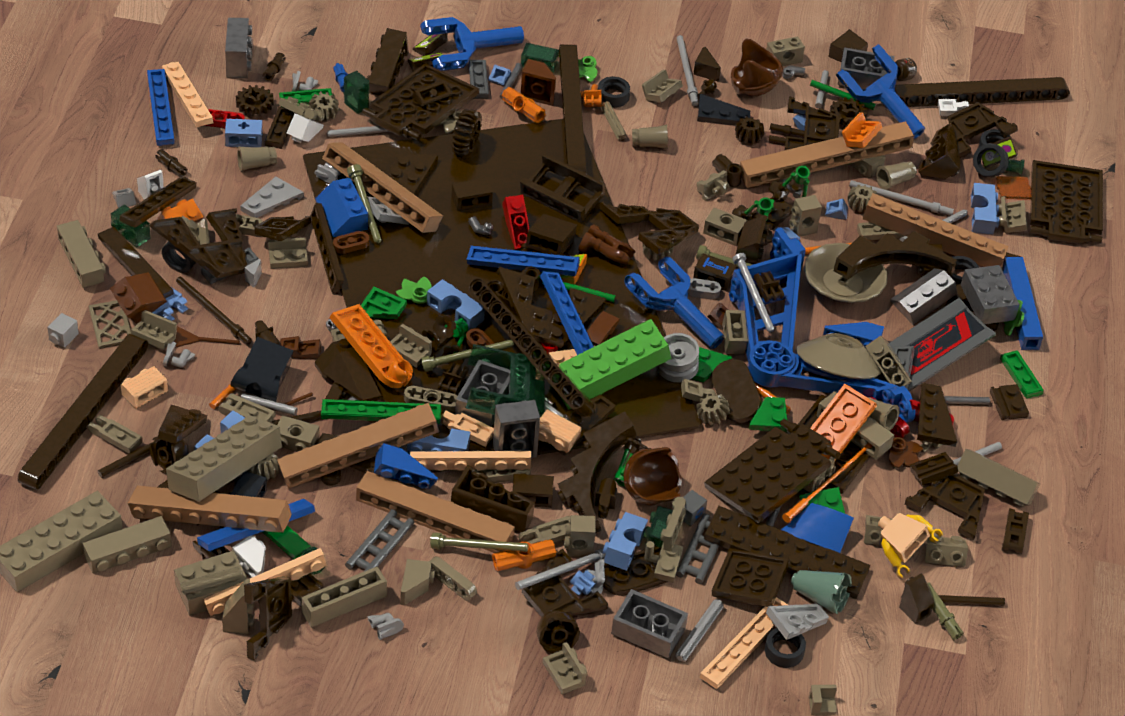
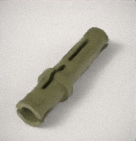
M928 582L927 585L934 600L933 611L938 616L940 625L945 627L952 640L960 638L964 632L956 623L954 614L949 612L931 583Z

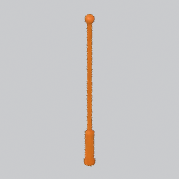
M866 444L861 451L806 499L803 498L791 510L782 515L783 520L786 523H790L809 504V501L868 448H872V444Z

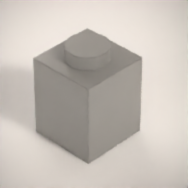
M63 313L47 327L49 341L64 348L79 334L77 320Z

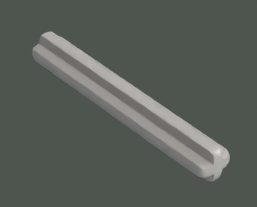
M713 600L676 652L675 656L678 658V661L685 662L724 608L721 600Z

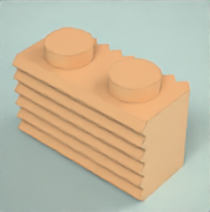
M155 366L143 369L133 378L124 380L121 384L122 395L137 409L161 394L167 393V379Z
M547 409L542 417H540L538 439L552 444L557 450L568 453L580 438L582 427Z

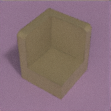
M811 685L808 697L811 715L836 714V685Z

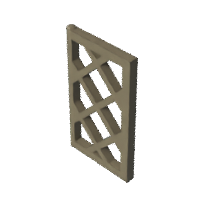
M118 301L88 306L99 348L120 345L124 340L118 338L122 332L127 333V335L131 334L127 316L121 306L119 312L111 309L113 306H119ZM101 309L103 311L98 316L94 314V310ZM107 312L115 316L111 321L103 318ZM121 318L124 320V325L120 326L115 324V322ZM99 321L107 324L102 330L98 329L97 323ZM110 327L118 329L115 335L107 333V330ZM105 336L110 338L108 342H101V337Z

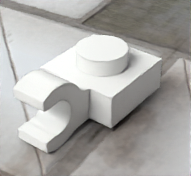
M938 99L940 116H949L969 106L966 101L956 103V99Z

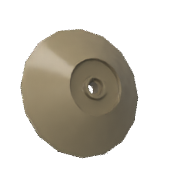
M825 244L814 249L808 255L804 265V273L808 282L819 293L833 300L848 303L865 302L879 296L886 287L887 272L884 265L867 268L849 280L833 271L836 258L850 244Z
M830 333L803 342L797 346L798 356L806 363L830 374L852 379H871L881 374L880 368L865 346L853 337Z

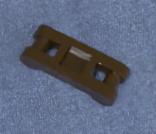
M1009 508L1002 550L1008 551L1009 549L1016 551L1015 553L1022 554L1028 524V512L1023 511V513L1015 512V509ZM1010 539L1016 540V541H1018V542H1017V543L1010 542Z

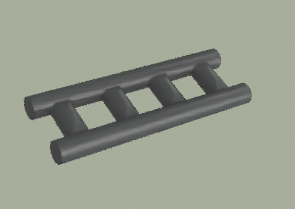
M391 509L345 563V566L348 569H352L354 565L365 569L363 572L378 567L414 525V520L408 518L404 523L395 518L397 512ZM389 524L399 529L394 536L384 532ZM377 538L388 542L383 549L372 545ZM366 551L376 555L371 563L361 559Z
M706 513L702 515L676 573L678 577H683L685 572L696 576L695 582L698 584L703 583L720 546L705 540L704 536H702L705 528L708 529L710 525V515ZM698 543L710 547L707 554L696 550ZM691 558L703 561L700 569L689 565Z

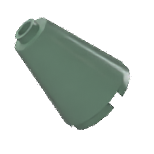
M799 570L793 575L791 584L797 592L832 613L838 614L846 606L850 595L846 590L847 586L851 587L852 581L850 574Z

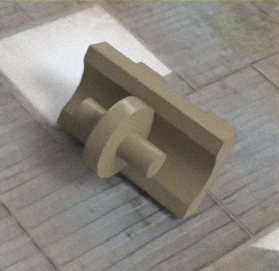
M723 170L718 174L713 173L706 181L700 180L697 182V191L702 193L703 200L707 201L717 194H726L727 188H729L726 171Z

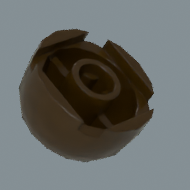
M158 436L152 439L154 443L150 444L152 461L155 466L159 465L164 469L160 470L164 474H167L166 468L189 454L188 445L184 439L174 444L158 439Z
M553 610L541 617L537 624L536 633L543 649L554 654L562 650V644L565 642L568 643L570 648L574 647L579 640L580 630L577 622L569 613Z

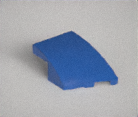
M810 503L781 530L797 538L840 553L854 517L825 506Z

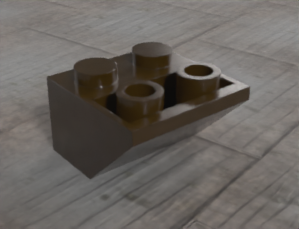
M766 215L744 222L736 254L744 253L746 263L754 265L757 264L758 259L762 260L763 248L766 246L770 225L767 223Z

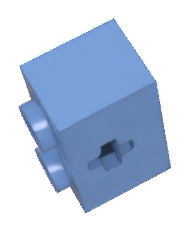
M226 119V146H262V120Z

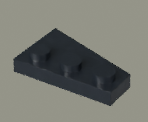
M700 94L698 122L735 126L740 118L745 119L746 116L750 118V110Z

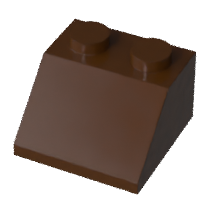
M528 59L522 70L521 94L533 99L535 102L553 106L556 87L555 75L545 63Z
M149 272L124 277L110 288L125 315L136 324L141 321L144 310L152 313L167 302Z

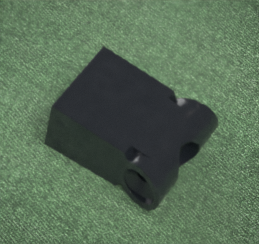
M257 337L243 367L236 372L230 386L276 402L278 390L291 366L294 350Z

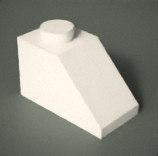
M294 114L287 134L292 135L291 139L299 143L302 140L309 142L324 125Z
M161 170L137 178L138 192L144 200L164 188Z
M252 535L232 547V551L234 550L243 571L250 578L264 572L266 547L261 540H257Z

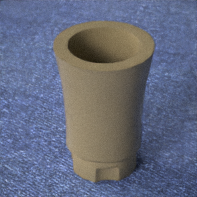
M667 125L632 129V146L668 149Z
M238 146L237 161L239 170L244 171L275 165L277 163L275 147Z
M910 161L879 166L876 169L877 183L882 189L887 190L897 184L915 178L917 174L916 166Z
M868 397L877 403V407L869 417L873 418L884 428L891 430L898 420L899 407Z

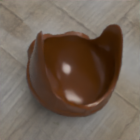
M745 39L742 42L741 61L731 71L732 86L737 94L749 96L767 94L779 83L783 75V66L764 47L751 39Z
M662 447L640 450L634 453L627 461L624 469V484L628 493L635 501L644 505H656L673 501L675 498L680 497L679 491L682 477L679 472L678 460L670 448Z

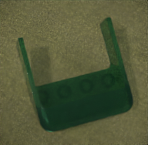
M473 344L468 365L476 366L477 362L482 360L509 369V394L504 395L471 387L465 408L495 415L496 405L535 400L539 416L542 417L545 410V378L531 361L521 353L517 354Z

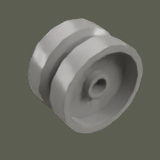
M683 333L666 335L664 339L669 345L672 359L657 366L659 374L671 382L682 383L684 379H692L699 370V345L695 339Z

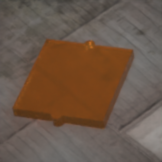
M996 177V189L999 190L1000 199L1005 196V199L1031 200V186H1029L1027 177Z

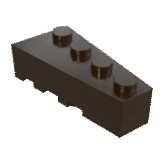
M387 28L385 34H382L381 46L376 51V61L372 62L371 75H368L366 79L369 93L382 95L395 85V76H399L400 65L403 66L405 62L404 56H407L409 53L407 32Z
M469 465L461 474L451 493V502L509 523L515 526V530L525 532L533 520L535 505L533 501L515 491L509 492L504 488L503 484L499 482L493 483L488 480L487 475L483 473L477 474Z

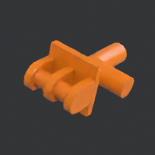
M596 84L591 86V90L580 91L581 98H584L585 107H602V92L598 90Z

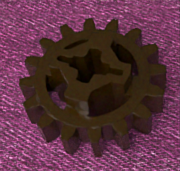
M249 85L248 89L243 87L242 91H238V95L235 96L236 107L239 108L240 112L245 111V115L251 113V116L255 114L261 116L262 112L267 114V110H272V106H274L273 93H270V89L265 90L264 86L258 88V85H255V87Z
M844 97V100L838 98L837 102L833 101V104L830 106L829 112L840 116L839 125L842 124L844 128L859 113H864L865 119L867 118V108H864V104H859V100L853 101V98L847 100L846 97Z

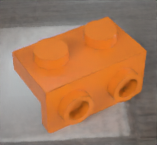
M859 113L842 131V135L847 147L864 148L883 127L879 121H866L864 113Z
M192 198L188 201L186 199L179 201L176 204L177 206L173 208L170 206L166 207L161 211L158 220L184 216L196 223L202 220L204 216Z

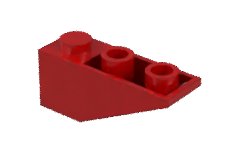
M523 195L505 197L502 203L506 225L515 250L520 249L522 244L526 243L528 230L530 229Z

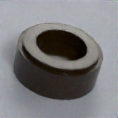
M337 470L321 476V481L326 485H336L341 480V471Z

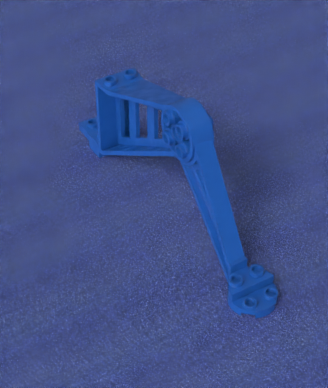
M782 227L775 229L772 249L770 251L771 260L750 265L747 268L752 279L757 273L761 276L762 272L771 271L776 281L780 280V284L787 283L786 287L782 288L784 292L783 299L777 298L775 301L771 299L769 302H765L761 298L764 305L785 299L784 312L769 316L774 327L783 324L781 342L771 340L758 341L757 332L765 330L766 327L762 319L755 320L754 308H756V304L740 269H736L733 272L729 292L730 301L737 305L738 310H745L748 337L746 346L747 367L753 381L765 387L783 386L833 393L834 391L838 393L842 386L846 384L867 398L873 397L884 403L897 405L899 407V417L906 423L913 422L915 410H912L910 400L913 398L906 387H899L875 378L852 379L833 375L806 363L798 354L793 353L799 280L806 249L798 238L790 239ZM802 370L833 380L801 376Z

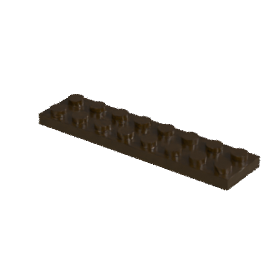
M718 506L704 536L705 540L728 549L732 548L789 559V566L786 572L793 575L799 570L850 574L852 584L851 587L847 586L846 592L850 593L849 597L854 599L858 598L870 565L797 538L788 532L765 523H758L752 518Z

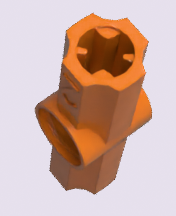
M512 87L503 90L502 100L511 105L514 110L521 112L536 123H540L545 119V109L537 105L533 99L525 97Z
M549 539L533 544L520 542L529 545L527 552L505 550L492 554L495 570L501 571L513 567L527 569L533 562L556 557V550L553 540Z

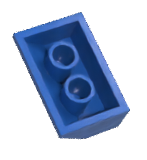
M351 178L332 181L315 198L316 203H322L332 237L368 229V213Z

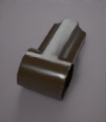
M722 154L717 155L712 161V165L719 172L723 170L727 172V182L730 187L739 186L742 179L741 165L732 163Z

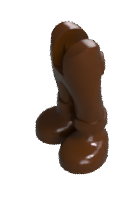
M594 224L585 233L578 249L579 252L586 253L590 248H594L595 251H599L605 257L623 265H627L630 258L636 253L628 243L616 239L605 231L602 232Z

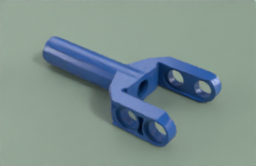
M454 17L426 20L420 24L422 33L428 36L454 32L453 37L459 53L441 55L433 60V67L441 71L464 68L474 51L478 48L518 44L524 41V31L521 26L471 32L464 23Z
M879 44L874 46L872 51L875 59L887 74L868 86L866 91L861 89L847 71L840 70L836 73L841 84L856 101L859 100V102L866 103L880 101L898 123L907 122L914 135V139L924 132L925 127L896 94L895 84L898 66Z
M667 256L659 260L660 273L673 285L661 291L660 294L639 274L631 273L625 277L624 282L628 290L646 308L658 311L673 310L711 349L718 347L724 340L725 336L688 299L690 276L672 258Z

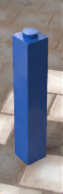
M1005 257L1002 271L1017 300L1023 302L1021 311L1024 313V320L1019 327H1016L1021 350H1040L1043 333L1023 257Z

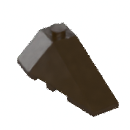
M949 123L936 131L930 143L932 147L925 152L926 159L921 160L918 172L920 175L946 179L950 176H955L960 171L961 162L952 123Z
M347 339L332 342L314 362L315 367L326 379L331 378L336 385L346 388L347 393L359 401L381 399V394L364 360Z

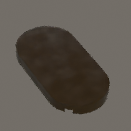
M729 359L723 361L716 366L712 373V383L717 396L722 394L728 401L730 414L726 416L729 420H734L738 423L750 421L762 404L750 371L741 360Z
M654 547L653 554L660 555L662 547ZM645 549L634 553L627 571L607 563L604 565L605 582L603 587L614 595L626 596L631 589L639 592L667 583L668 581L654 578L657 563L645 560Z

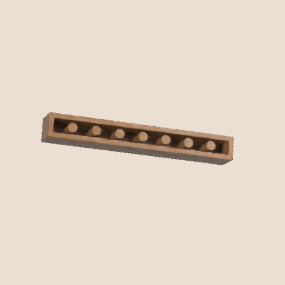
M343 142L328 143L322 158L348 178L347 168L355 164L360 165L363 172L361 180L365 191L422 233L437 231L443 215Z
M872 193L863 216V220L907 237L913 231H916L930 239L928 244H942L944 252L955 256L971 258L977 265L982 267L1000 265L1001 267L1009 247Z
M426 403L408 411L400 412L392 417L381 419L368 426H362L357 430L344 433L336 438L325 440L312 447L304 448L296 453L285 455L277 460L289 489L376 456V452L383 443L401 447L438 433L439 429L429 403Z
M367 471L356 487L357 501L388 513L393 509L397 512L398 517L406 520L411 518L414 520V523L448 536L460 539L512 542L514 540L515 526L496 520L488 515L480 514L469 508L454 504L451 501H446L432 494L417 490L414 487L384 478L381 475ZM485 549L493 553L505 551L497 549Z
M138 485L128 501L132 516L136 518L154 519L162 516L165 521L283 533L292 515L287 500L212 493L198 502L173 492L169 488Z

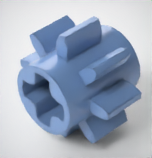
M579 570L570 581L574 585L571 590L578 596L582 593L588 595L596 585L592 581L595 576L588 570L584 573Z

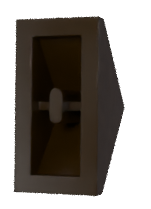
M703 47L695 61L693 75L719 81L721 67L709 50Z

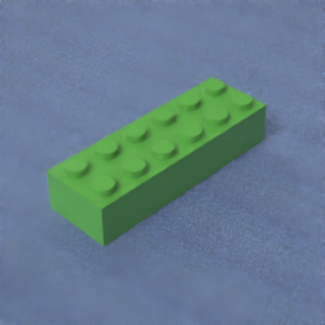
M650 319L559 365L590 400L672 358L669 345ZM560 396L567 409H572Z

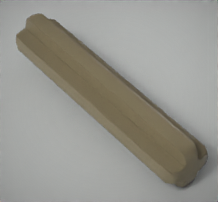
M602 102L601 109L618 140H624L626 132L610 102Z
M237 566L180 583V590L182 594H188L242 578V571Z

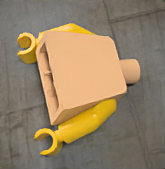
M899 513L892 520L883 516L878 522V526L883 529L880 534L884 554L892 566H896V574L899 578H903V575L900 573L901 568H904L907 573L910 572L909 567L902 565L901 562L905 563L928 537L931 542L937 543L939 540L934 537V533L939 537L943 535L940 529H933V526L920 515H903Z

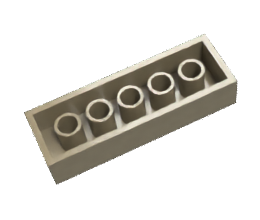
M249 415L245 417L242 421L231 426L228 430L166 468L169 490L198 502L280 449L282 447L280 426Z
M97 490L1 545L0 574L16 592H19L83 555L84 542L122 530L121 515Z

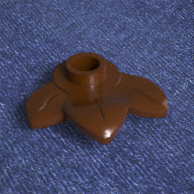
M895 437L889 449V461L896 468H900L903 464L906 467H910V464L919 461L917 453L921 452L923 448L916 442H906L903 438Z

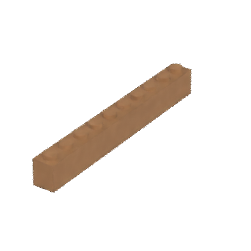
M905 121L884 126L864 148L847 147L844 138L839 137L740 161L742 179L746 187L750 188L787 179L790 177V173L796 171L799 166H806L810 173L861 161L866 158L913 148L914 135Z

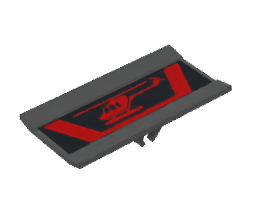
M958 298L891 341L889 345L893 351L895 346H913L915 349L910 374L912 382L908 386V391H911L994 337L996 333L980 321L967 308L964 302Z

